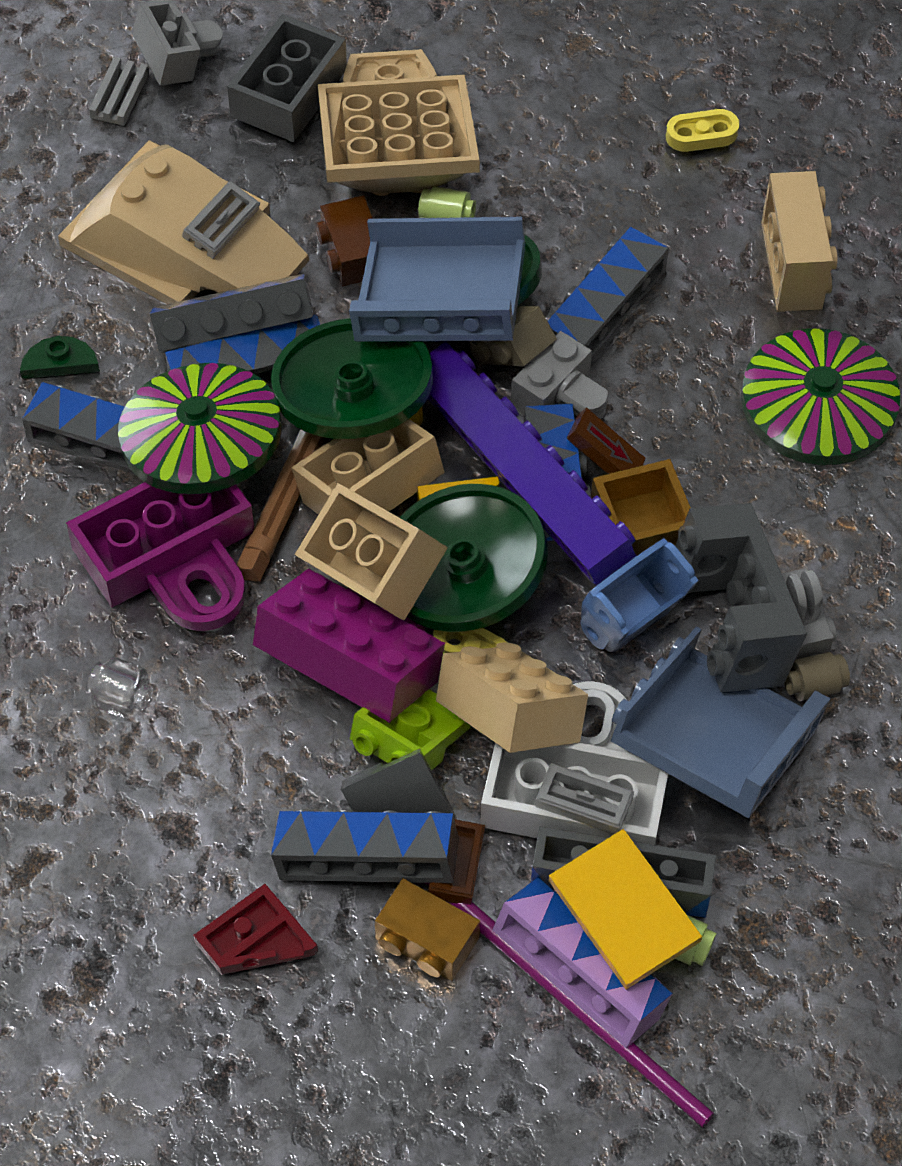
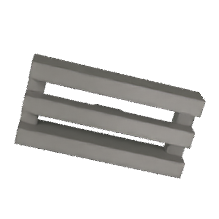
M114 57L89 108L90 118L125 126L149 75L148 65L141 63L138 68L135 67V62L127 60L125 65L121 64L120 58ZM130 76L134 77V80L125 96V99L117 115L113 114L118 102H120L124 94V89L130 79ZM115 83H116V86H115V88H114V90H113V92H112V94H111V96H110V98H109V95H110V93H111V91H112V89H113V87H114V85H115Z
M229 181L183 230L182 237L187 241L190 239L195 241V247L199 250L202 248L206 249L207 256L214 259L259 210L260 202ZM232 194L237 197L203 234L198 231ZM245 203L247 206L239 213V215L214 240V242L211 241L210 239Z
M550 763L536 797L535 807L615 834L622 829L623 821H625L629 806H631L634 791ZM557 780L568 785L620 802V805L617 806L615 804L594 798L592 794L580 790L574 791L553 784V781Z

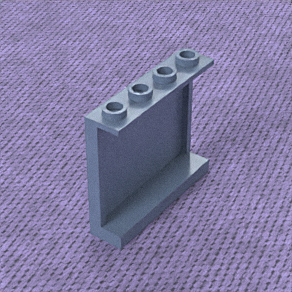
M522 217L368 219L370 246L359 300L351 301L349 310L354 341L513 340L525 255Z
M696 626L685 639L679 637L676 640L667 659L661 657L657 661L649 680L642 678L633 691L631 700L623 699L612 717V722L616 724L611 742L749 818L816 732L830 698L815 690L801 707L768 688L721 692L715 676H711L708 671L707 655L695 649L702 630Z

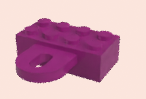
M144 482L66 522L72 550L111 608L150 588L169 617L178 625L190 630L208 631L220 628L231 622L243 607L245 601L243 575L225 549L251 535L254 530L252 506L237 485L211 493L178 494L155 488ZM195 579H205L210 582L221 599L213 606L201 605L188 588V585Z
M309 568L258 605L253 646L357 705L368 709L371 713L389 723L438 682L445 643L423 631L426 627L415 623L408 617L402 620L350 588L345 589Z

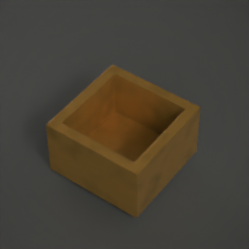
M671 459L595 477L592 481L591 499L596 495L599 496L612 514L609 517L615 525L621 521L630 530L636 540L632 544L636 556L663 538L668 543L671 542L676 545L679 529L684 525L691 507Z

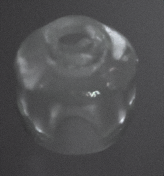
M110 657L104 663L98 662L93 667L86 684V693L90 694L91 703L94 707L127 719L133 716L138 709L143 711L147 708L153 694V687L148 685L149 677L146 669L118 657Z

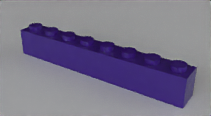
M445 341L429 353L433 370V385L428 397L429 402L489 469L498 476V479L506 488L520 496L533 508L538 515L543 529L595 587L636 557L632 547L636 540L626 525L621 521L615 525L609 517L612 514L602 499L597 495L592 499L585 492L588 490V487L577 472L572 470L567 473L562 466L565 463L558 452L551 445L544 448L539 441L542 438L535 427L528 420L522 424L517 419L519 413L512 402L506 396L499 399L495 395L497 389L485 373H481L478 376L473 371L476 367L464 350L461 349L456 352Z

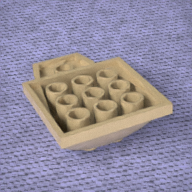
M422 49L350 54L343 76V83L318 84L327 183L337 182L356 190L385 196L390 193H422L423 189L441 186L466 173L480 172V159L465 75L437 76L434 67Z
M150 140L58 235L61 247L165 304L193 299L200 291L205 289L220 293L295 276L310 261L308 254L297 242L268 216L270 214V203L247 191L245 192L260 202L259 210L214 259L207 256L206 249L202 248L199 250L195 247V241L184 239L182 237L183 230L228 181L220 178L202 164L169 145L160 146ZM232 194L198 231L203 234L237 197ZM244 203L210 240L214 242L247 205Z

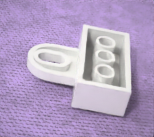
M593 681L573 684L588 694L587 705L599 706L604 711L605 716L602 730L595 737L581 735L579 743L509 753L495 743L481 802L480 824L485 825V828L534 838L538 836L539 826L608 838L614 835L613 833L535 807L538 792L550 763L634 791L631 806H629L626 819L623 821L622 829L624 828L633 842L655 845L668 773L611 742L616 724L612 722L613 714L620 702L626 699L615 688ZM557 780L553 781V784L574 791L580 790L592 794L594 798L615 804L617 806L620 805V802L568 785Z

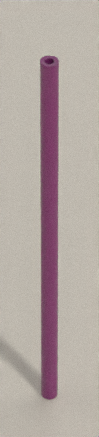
M448 902L479 919L481 934L702 1128L712 1119L714 1113L636 1044L632 1043L625 1048L493 931L496 922L473 902H471V905Z

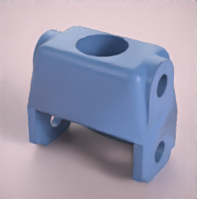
M665 538L658 541L626 563L587 594L582 602L580 622L584 634L599 649L605 648L608 652L619 650L667 615L692 590L699 581L695 576L693 567L674 544L668 543Z

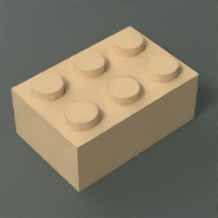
M816 171L770 173L761 224L777 312L823 309L825 295L830 294L832 291L831 270L837 268V250L835 246H830L829 243L831 238L830 216H824L823 209H825L826 203L824 186H818Z
M410 419L393 429L377 435L356 439H333L291 467L303 503L318 515L337 483L389 512L418 492L417 486L428 485L445 473L435 436Z
M337 483L295 555L398 618L405 620L448 547L417 527Z
M502 642L496 644V647L481 649L468 646L463 647L459 652L443 653L436 701L509 753L573 744L581 741L588 694L573 685L572 680L568 677L558 675L547 668L545 662L533 659L522 652L520 646Z

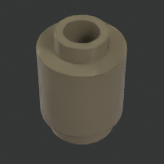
M831 652L795 659L784 683L788 694L794 695L798 701L808 700L815 690L825 696L839 693L841 688L847 687L850 683L848 664L843 655H833Z

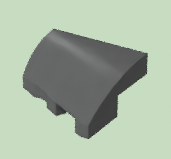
M421 748L385 765L379 763L342 781L341 791L351 809L355 812L393 810L399 813H425L428 811H439L442 813H453L454 819H457L440 783H437Z

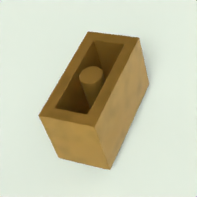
M402 878L375 920V939L378 940L383 949L396 956L404 954L415 960L419 968L433 977H440L442 975L451 981L459 972L480 936L479 919Z

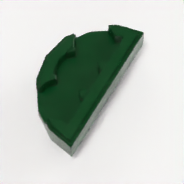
M67 336L43 339L30 347L22 358L20 367L21 379L100 372L95 352L86 342Z

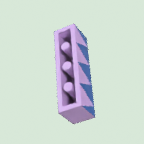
M536 878L504 902L493 931L625 1048L659 1021L673 993L651 974L626 990L558 893L552 890L540 878Z

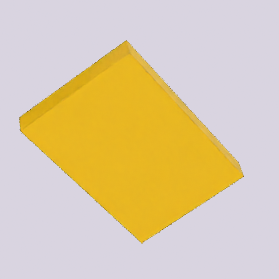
M624 828L549 875L548 881L626 990L702 940V935Z

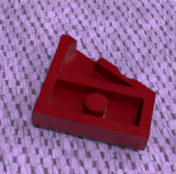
M263 884L193 935L195 944L221 975L311 957L318 953V946L266 884Z

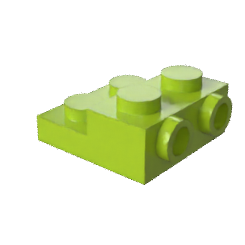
M429 689L390 723L362 707L354 714L350 740L353 741L354 747L360 754L364 756L374 754L387 763L421 748L432 771L443 761L445 749L470 729L471 725L436 701L437 693Z

